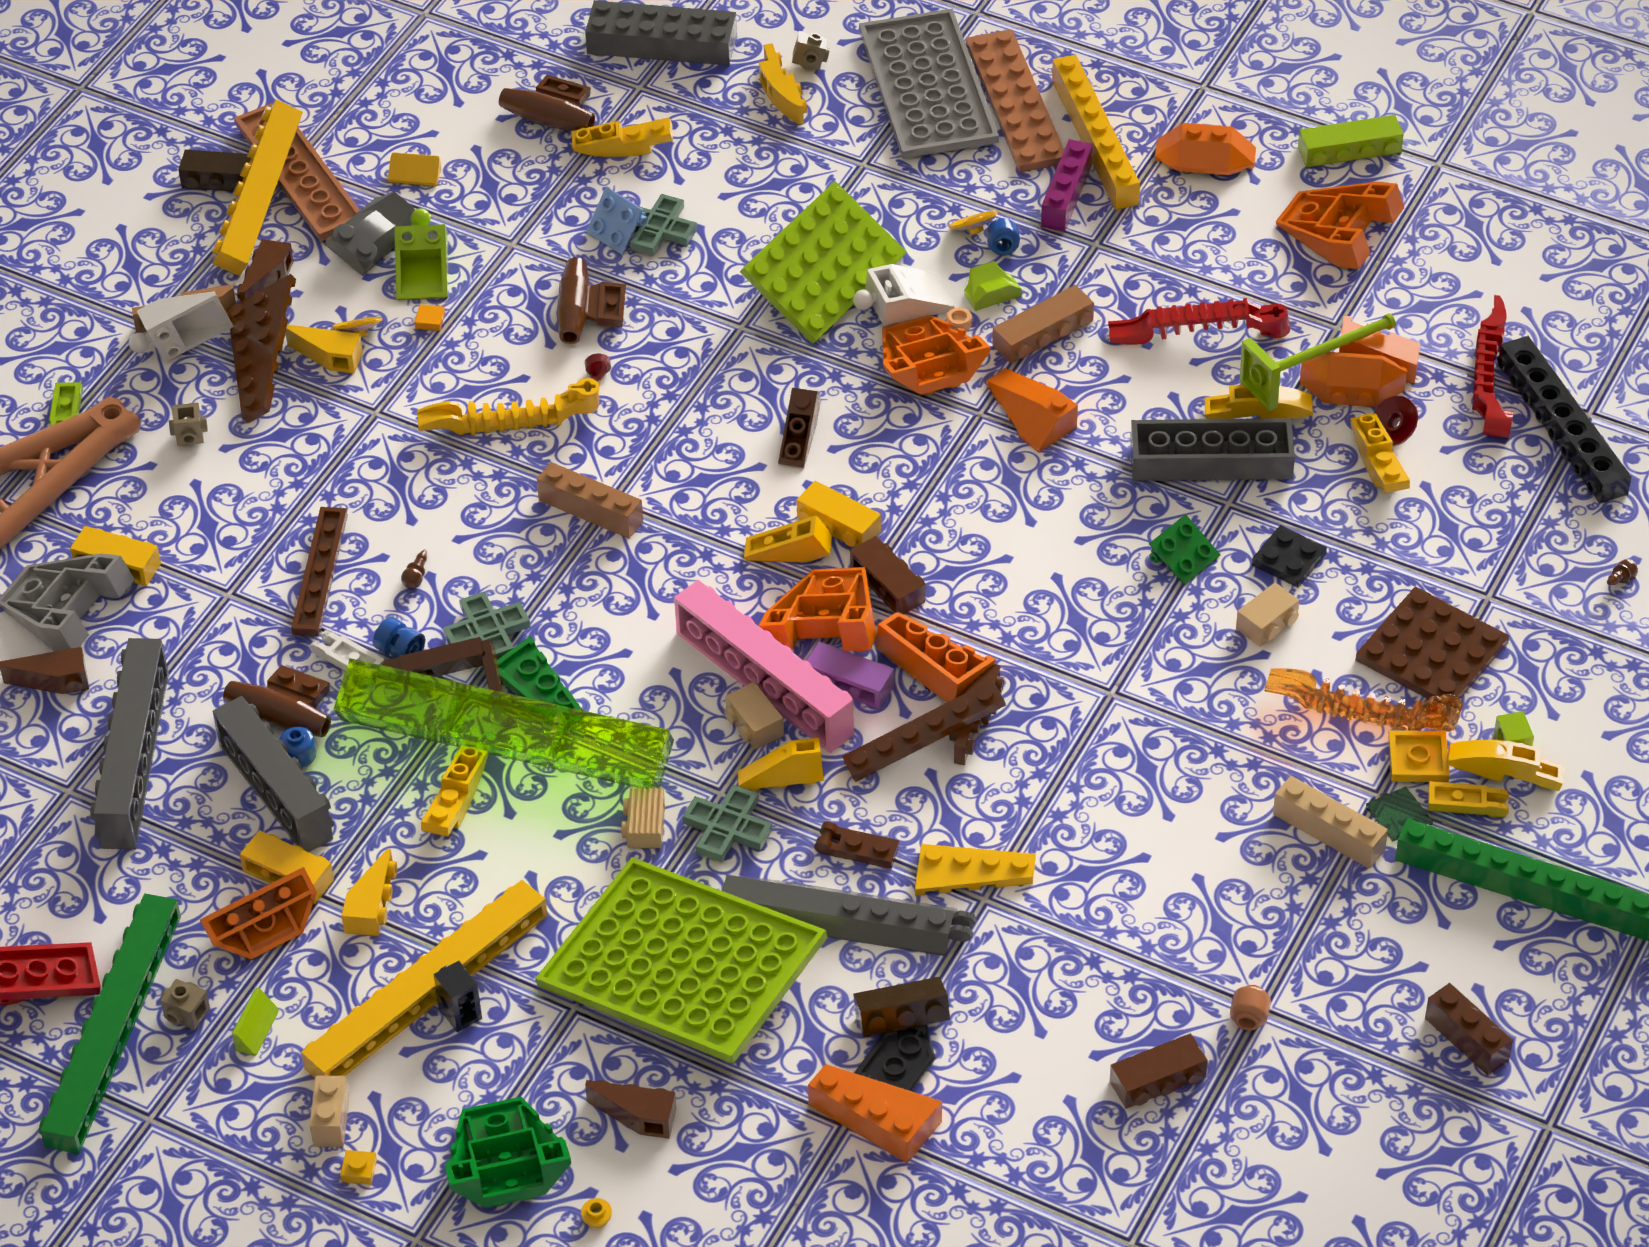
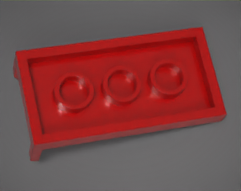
M92 942L0 947V1005L2 1006L17 1004L25 999L100 994L101 985Z

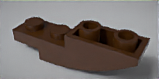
M995 664L983 672L966 689L964 694L992 679L1002 694L1005 678L1000 677L1001 665ZM991 714L949 734V740L955 741L954 764L965 765L968 755H973L975 748L974 733L979 734L981 724H989Z

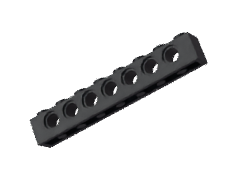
M1529 335L1502 343L1499 356L1497 357L1499 368L1507 374L1511 385L1520 392L1524 403L1533 410L1537 421L1543 424L1550 439L1556 442L1562 456L1569 460L1575 474L1581 477L1586 484L1588 492L1594 495L1599 504L1628 495L1632 476Z

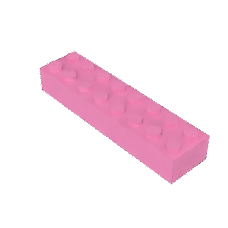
M697 580L674 597L676 633L743 686L755 682L782 717L809 738H819L820 746L828 753H832L854 736V702L851 695L835 686L827 676H822L813 669L808 661L800 659L793 653L790 647L782 645L769 631H764L755 624L751 617L742 614L730 601H725L712 587L706 586L700 580Z

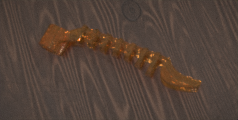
M1288 668L1271 669L1264 690L1265 692L1291 697L1298 701L1305 709H1314L1320 714L1327 712L1331 713L1334 717L1340 715L1347 717L1348 720L1354 718L1362 720V723H1377V726L1380 727L1383 725L1392 726L1394 730L1401 728L1413 731L1429 727L1439 731L1450 732L1456 729L1463 708L1462 701L1450 694L1442 695L1441 697L1431 696L1429 701L1421 702L1416 700L1414 706L1410 709L1405 708L1406 702L1404 699H1400L1396 706L1390 704L1389 696H1385L1382 702H1377L1373 693H1370L1366 699L1359 698L1360 691L1356 689L1351 696L1345 695V685L1341 684L1336 692H1330L1331 681L1329 678H1325L1321 688L1316 689L1317 680L1311 673Z

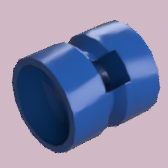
M394 617L386 618L378 626L373 638V646L386 655H391L393 658L422 651L426 642L425 636L422 633L407 627L406 624Z

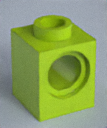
M1524 711L1496 716L1494 728L1496 740L1533 746L1534 735Z

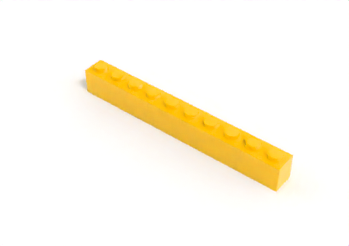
M520 880L514 886L508 887L503 895L494 902L485 905L481 912L471 920H466L449 937L443 938L430 952L421 955L412 966L398 973L394 980L385 987L376 990L371 998L362 1005L353 1008L350 1014L343 1020L330 1026L327 1032L316 1041L307 1044L301 1052L304 1069L314 1078L315 1076H346L438 1003L433 974L437 973L444 966L460 961L469 974L473 976L548 916L546 899L523 880Z

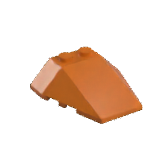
M926 315L882 328L884 369L894 380L920 395H930L937 390L947 387L955 388L960 386L961 383L969 382L990 353V346L980 336L975 334L973 337L966 335L964 329L954 330L951 328L950 323L932 315Z

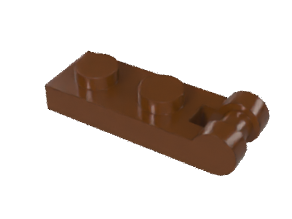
M830 821L822 824L820 829L821 837L817 838L814 845L815 850L821 854L892 869L899 850V840L841 828ZM831 840L839 841V843H834Z

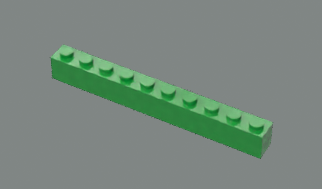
M1406 819L1398 838L1395 861L1649 941V894L1421 822Z
M144 893L140 904L135 905L133 920L130 927L127 926L124 930L123 943L120 950L117 949L115 951L112 968L109 973L104 975L102 991L99 996L94 998L91 1016L89 1020H85L83 1023L82 1036L79 1043L75 1044L72 1048L71 1061L68 1068H64L62 1071L59 1089L52 1094L48 1114L46 1117H42L40 1121L39 1134L42 1135L45 1148L80 1154L180 921L181 914L177 899Z

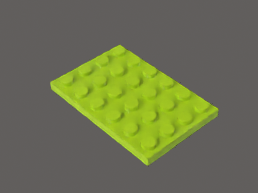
M834 181L741 269L740 273L814 344L854 305L853 297L855 293L859 290H865L867 269L890 264L895 265L907 251Z

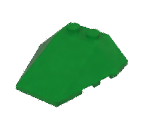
M516 1097L462 1109L455 1132L456 1140L451 1145V1157L447 1161L445 1169L450 1190L487 1208L546 1195L572 1163L566 1141L562 1137L558 1138L553 1133L552 1127L548 1123L544 1124L540 1120L539 1114L522 1097Z

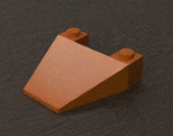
M1369 182L1298 191L1275 222L1278 227L1336 267L1359 269L1370 255L1364 233L1366 227L1371 221L1394 223L1403 211L1404 205L1397 183Z
M865 567L813 569L765 612L758 626L764 631H769L782 645H787L791 650L794 649L798 639L841 637L844 651L861 653L871 650L877 633Z

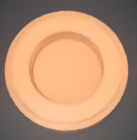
M954 308L947 313L946 322L950 323L951 328L954 330L962 328L967 331L972 326V314L965 308Z

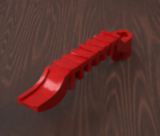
M1494 295L1492 314L1481 321L1480 329H1478L1472 410H1476L1485 420L1483 435L1509 438L1514 411L1503 410L1496 400L1494 393V362L1497 358V352L1500 351V345L1503 343L1507 313L1502 297Z
M1243 298V301L1230 299L1228 302L1223 303L1214 301L1212 304L1201 302L1200 305H1191L1189 303L1181 307L1172 305L1170 308H1162L1160 306L1157 309H1146L1141 315L1133 319L1108 321L1110 342L1128 345L1145 344L1152 340L1154 336L1153 328H1159L1162 340L1167 339V327H1173L1175 335H1180L1181 326L1187 325L1189 331L1194 332L1195 324H1201L1205 331L1209 329L1210 323L1216 322L1219 330L1223 329L1225 321H1230L1232 328H1237L1238 320H1244L1247 329H1258L1261 335H1269L1272 338L1285 337L1289 334L1291 328L1288 310L1285 305L1276 303L1259 306L1248 301L1247 298Z

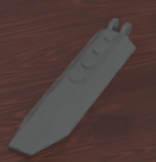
M726 875L722 889L723 892L826 930L827 937L941 956H946L949 939L963 942L970 941L974 932L968 927H973L977 920L972 912L957 911V908L788 881Z

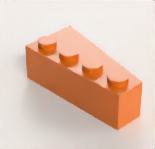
M899 612L880 622L877 627L875 648L946 702L963 695L975 679L996 663L995 658L989 655L984 658L976 654L975 649L966 644L964 647H961L951 642V637L943 633L934 634L928 631V626Z

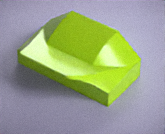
M995 261L970 268L969 281L964 289V295L975 311L1020 297L1022 292L1021 287L1011 274L1005 272Z

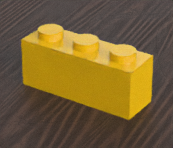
M816 480L796 500L798 519L802 520L817 515L833 537L843 541L850 547L855 548L881 533L880 513Z
M84 526L70 548L72 558L101 553L121 555L135 579L133 583L146 587L161 565L157 545Z
M259 830L240 853L243 872L269 884L304 867L317 891L313 904L317 903L334 881L331 863L326 858L306 852L298 845L284 842L274 834L269 835Z

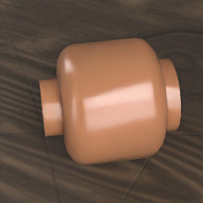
M1257 985L1240 987L1232 997L1230 1007L1231 1019L1239 1028L1249 1031L1265 1025L1271 1006L1270 996Z

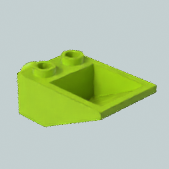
M422 208L416 209L411 214L413 226L394 227L396 299L448 298V234L446 225H429L431 222L430 213Z

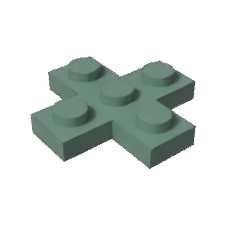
M661 194L651 210L640 207L646 214L648 221L644 226H636L634 230L636 234L630 242L631 250L654 256L663 240L687 246L697 231V222L679 218L684 209V200Z
M484 591L460 599V608L466 620L443 627V632L448 644L480 637L482 641L490 639L495 647L498 660L514 648L508 635L530 628V620L520 602L494 610Z
M732 785L721 805L694 796L682 819L683 824L705 831L696 845V854L723 862L734 842L761 851L773 828L771 822L751 816L753 809L759 801V794Z

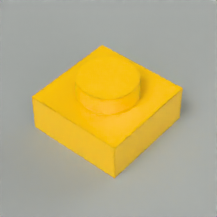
M346 1150L340 1174L341 1182L372 1185L377 1162L376 1152Z

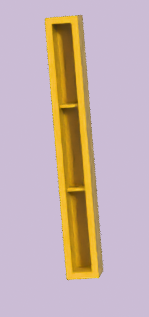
M1076 54L1053 59L1052 82L1081 142L1093 144L1092 164L1114 209L1118 210L1139 205L1140 182Z
M277 99L271 108L266 106L261 117L264 124L263 126L259 125L254 136L257 139V143L252 144L247 154V157L251 158L250 162L245 163L240 173V176L244 177L243 181L237 183L233 195L237 196L236 200L230 202L226 214L230 215L229 219L223 221L219 230L222 238L221 240L217 239L212 249V253L215 254L212 264L238 276L242 274L248 265L303 114L302 111Z

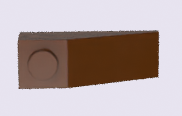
M82 647L0 661V671L4 684L58 694L89 689Z

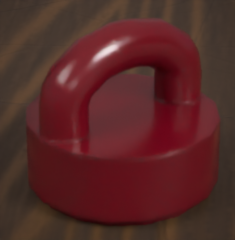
M596 353L585 359L584 364L587 374L597 382L611 369L610 358L605 354Z

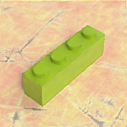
M1396 115L1299 129L1298 150L1305 167L1402 153L1404 133Z

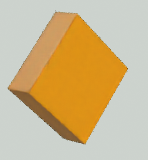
M419 304L414 322L415 329L440 331L445 316V307Z

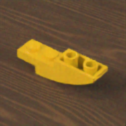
M773 43L763 45L764 61L759 62V76L763 90L781 113L797 124H804L803 114L807 113V104L805 98L801 99L802 90L800 83L795 82L793 73L786 74L785 68L781 69L780 52L776 53Z
M670 117L623 128L620 121L572 131V149L574 152L601 157H626L652 153V145L673 141Z
M1243 385L1229 386V394L1205 397L1206 419H1235L1259 415L1260 419H1292L1313 416L1312 394L1279 386L1278 408L1269 411Z
M1364 414L1359 417L1350 418L1358 450L1374 486L1381 487L1384 493L1410 489V479L1395 456L1393 442L1377 415Z
M1470 740L1450 743L1447 765L1457 770H1464L1501 782L1506 774L1515 779L1531 782L1542 788L1558 792L1563 785L1564 766L1541 759L1540 748L1499 740Z
M461 745L441 778L442 787L421 821V831L448 837L454 827L459 828L479 785L487 761L488 751Z

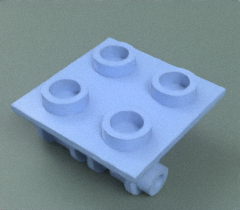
M605 187L586 232L623 255L636 226H644L648 218L643 209L610 188Z

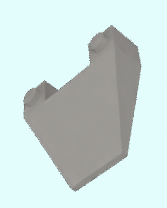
M101 553L27 565L0 596V607L53 651L81 647L82 643L89 636L80 619L98 597L120 598L126 593L128 587L135 579L121 555Z

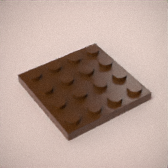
M1415 586L1358 650L1355 660L1451 711L1509 643L1510 635Z

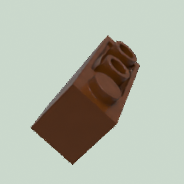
M261 240L258 249H254L251 265L247 266L245 270L243 284L238 286L237 298L240 301L289 274L294 262L291 243Z
M792 388L778 464L805 468L820 410L821 399L818 391Z
M586 1080V1098L589 1104L639 1135L670 1139L677 1110L675 1092L663 1088H643L634 1084L621 1085L604 1080Z

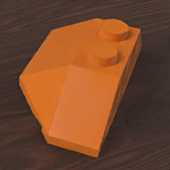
M1182 123L1157 139L1155 160L1162 161L1165 165L1177 171L1230 175L1241 172L1246 168H1254L1256 147L1231 126Z
M1327 352L1301 363L1300 383L1325 404L1377 407L1385 399L1397 396L1405 391L1407 368L1400 367L1394 361L1380 355Z
M302 867L201 918L200 922L213 946L252 960L304 932L317 891L305 868Z

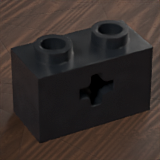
M460 961L444 966L437 973L433 974L438 1008L457 1033L482 1019L478 984Z

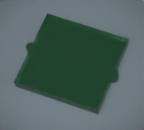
M1406 786L1389 794L1384 793L1382 797L1366 803L1367 810L1377 823L1388 829L1387 836L1392 842L1398 840L1407 818L1427 825L1433 824V820Z

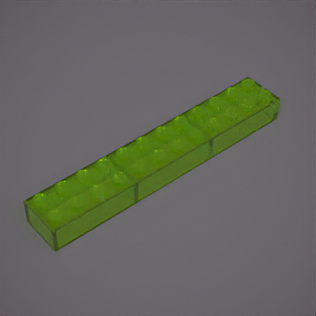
M352 658L349 659L333 708L341 721L455 747H461V745L475 747L488 751L490 755L635 788L639 787L641 789L643 787L646 789L649 787L659 789L661 787L666 770L663 763H668L674 739L668 729Z

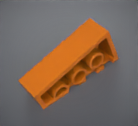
M825 1064L808 1084L809 1106L906 1163L912 1159L942 1123V1101Z

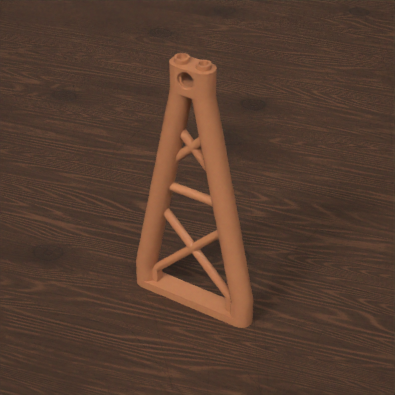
M109 396L78 415L0 447V476L12 470H36L33 485L10 506L0 498V550L108 452L140 431L139 426L141 422L134 412H129L118 398L114 399ZM79 443L63 459H50L51 454Z

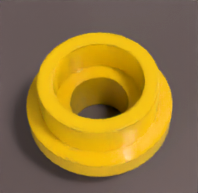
M601 1198L590 1199L581 1208L582 1220L592 1228L604 1227L612 1216L610 1204ZM600 1210L599 1213H593L592 1211Z

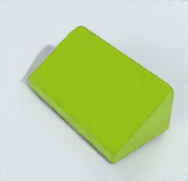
M260 988L254 989L232 1032L236 1051L252 1056L258 1054L279 1012L277 1006Z

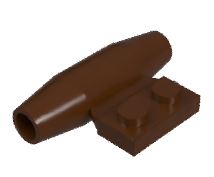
M546 75L536 86V91L504 88L499 96L498 103L501 108L529 121L569 131L592 127L595 124V114L581 107L591 95V87Z
M579 257L570 258L566 263L559 283L556 316L560 340L565 344L577 343L580 340L586 319L597 323V325L622 328L626 284L601 282L600 284L590 286L585 260Z
M281 665L267 680V687L230 681L224 689L223 700L226 703L243 696L248 704L252 703L255 705L262 722L267 721L269 724L287 730L293 727H303L311 731L313 736L324 737L331 726V717L313 707L330 691V682Z

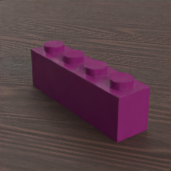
M1072 139L1068 140L1042 203L1041 227L1062 232L1066 231L1092 167L1093 144Z

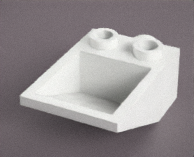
M893 264L867 269L865 290L857 291L853 297L855 307L860 310H867L873 306L883 326L926 315L941 314L955 308L937 273Z
M215 291L162 298L137 310L148 333H134L129 339V347L136 353H143L148 349L149 344L153 342L164 362H167L234 326Z

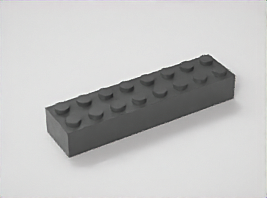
M128 638L127 647L122 649L121 665L123 667L122 671L117 672L118 692H114L112 697L114 712L109 714L108 717L109 736L104 737L105 758H100L99 772L101 778L95 782V796L97 798L96 802L91 803L90 808L91 819L95 820V837L100 838L102 849L136 850L169 677L162 639Z

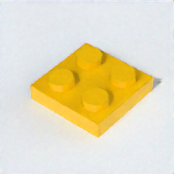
M1389 730L1391 782H1449L1446 731Z

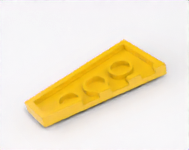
M921 844L915 896H924L925 892L938 890L939 894L951 893V889L968 887L969 891L980 890V887L985 885H994L996 888L1033 884L1036 854Z

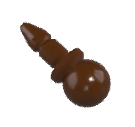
M426 549L417 554L414 562L409 563L401 575V582L408 589H415L422 583L425 574L424 565L427 561Z
M1630 559L1620 561L1608 577L1607 585L1626 583L1634 579L1638 574L1637 564Z

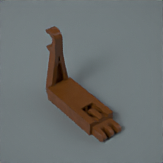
M480 637L402 655L399 658L386 660L382 663V668L390 679L406 677L409 683L484 666L496 722L503 728H509L516 724L515 720L510 717L506 720L501 718V706L509 705L512 700L510 697L503 696L496 651L490 639L482 641Z

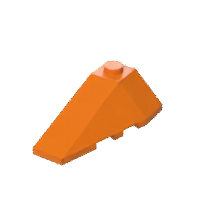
M1007 368L1002 369L986 380V385L994 398L1006 411L1008 420L1013 422L1017 428L1019 437L1038 453L1077 428L1078 405L1062 392Z

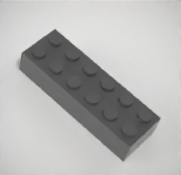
M594 0L585 30L587 54L730 66L737 37L736 12Z
M1291 418L1131 420L1132 481L1293 479L1295 453Z
M240 696L213 710L220 748L292 841L306 852H310L333 840L331 827L334 826V822L328 811L331 809L328 798L325 794L317 792L313 779L309 775L305 776L303 774L301 765L295 757L291 758L288 755L284 742L274 737L267 721L262 722L255 705L252 703L248 704L243 696Z

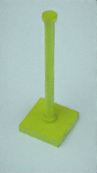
M1388 313L1376 322L1277 362L1252 338L1243 340L1239 382L1269 411L1278 408L1281 371L1381 330H1391L1396 327L1395 318L1392 314Z

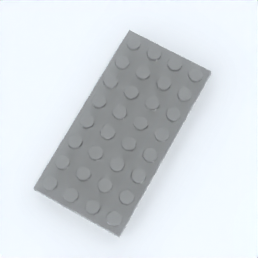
M953 8L859 23V32L902 159L999 143V134Z

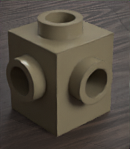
M799 31L792 53V63L808 70H820L822 62H827L830 48H826L827 38H823L817 33L808 34Z
M199 403L172 405L173 420H169V430L171 436H176L177 446L204 443L203 432H208L206 416H201Z
M175 979L170 988L164 990L160 1000L164 1018L172 1024H181L193 1030L197 1028L210 1009L206 990L199 988L192 982L186 983L179 979Z

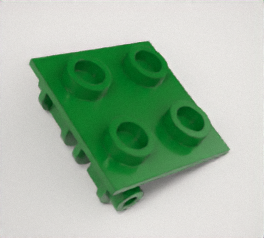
M1186 514L1149 543L1152 548L1149 554L1150 559L1154 563L1164 561L1183 585L1221 555Z

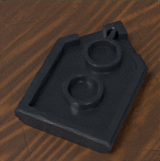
M926 1025L898 1032L883 1033L854 1073L913 1091L936 1060Z

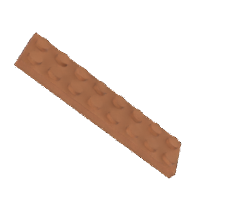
M1013 30L967 37L966 46L1019 173L1057 166L1064 148Z
M273 103L234 117L236 127L250 146L253 143H257V139L254 136L259 125L263 126L264 121L261 120L262 114L266 106L271 108ZM297 127L278 184L321 242L333 234L336 226L345 224L360 210L299 127Z

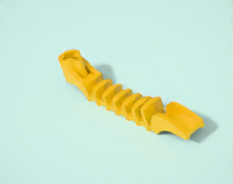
M591 378L580 379L576 384H570L567 391L555 394V402L551 405L548 404L546 398H541L540 406H534L532 400H526L525 408H519L517 402H512L511 409L505 410L503 404L498 403L497 411H491L489 404L483 403L482 412L476 413L475 403L469 401L468 414L462 415V408L456 402L435 403L417 410L418 430L448 429L459 435L466 433L475 435L477 432H485L486 434L494 430H499L500 432H504V429L512 428L519 430L520 427L532 429L533 426L542 425L543 427L555 423L562 425V422L573 414L593 413L598 409L599 383Z

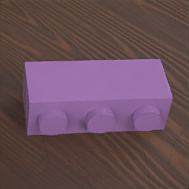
M819 641L807 659L813 669L822 676H827L842 691L848 692L853 700L879 710L894 688V668L866 659L861 655L844 651L834 645H828Z

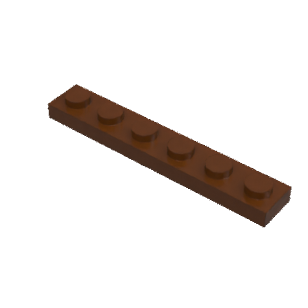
M320 507L292 622V635L320 637L348 517L347 508Z
M992 679L843 755L842 758L854 781L857 782L1006 706V703Z

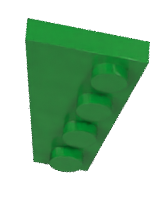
M531 636L497 660L501 682L563 734L584 719V711L568 688L564 687L561 683L559 675L555 670H552L547 663V658L542 651L538 650Z

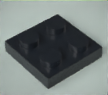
M1280 525L1254 555L1252 566L1299 588L1325 557L1327 547Z

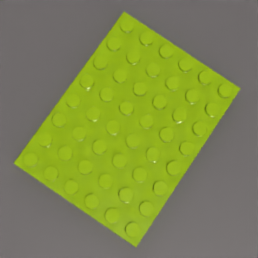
M631 857L536 976L535 980L537 986L734 1064L828 937L826 930Z

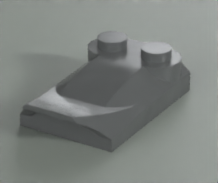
M395 191L374 198L345 224L336 226L333 234L326 239L325 246L364 276L395 248L394 227L412 226L411 214L415 209Z

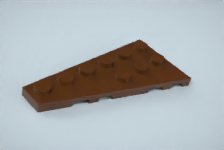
M292 274L255 292L253 295L227 309L228 317L234 326L230 328L241 415L242 419L247 423L270 412L275 387L272 384L273 375L275 372H278L279 363L276 361L277 355L282 352L288 319L285 317L287 307L291 306L293 299L290 296V291L296 284V278Z

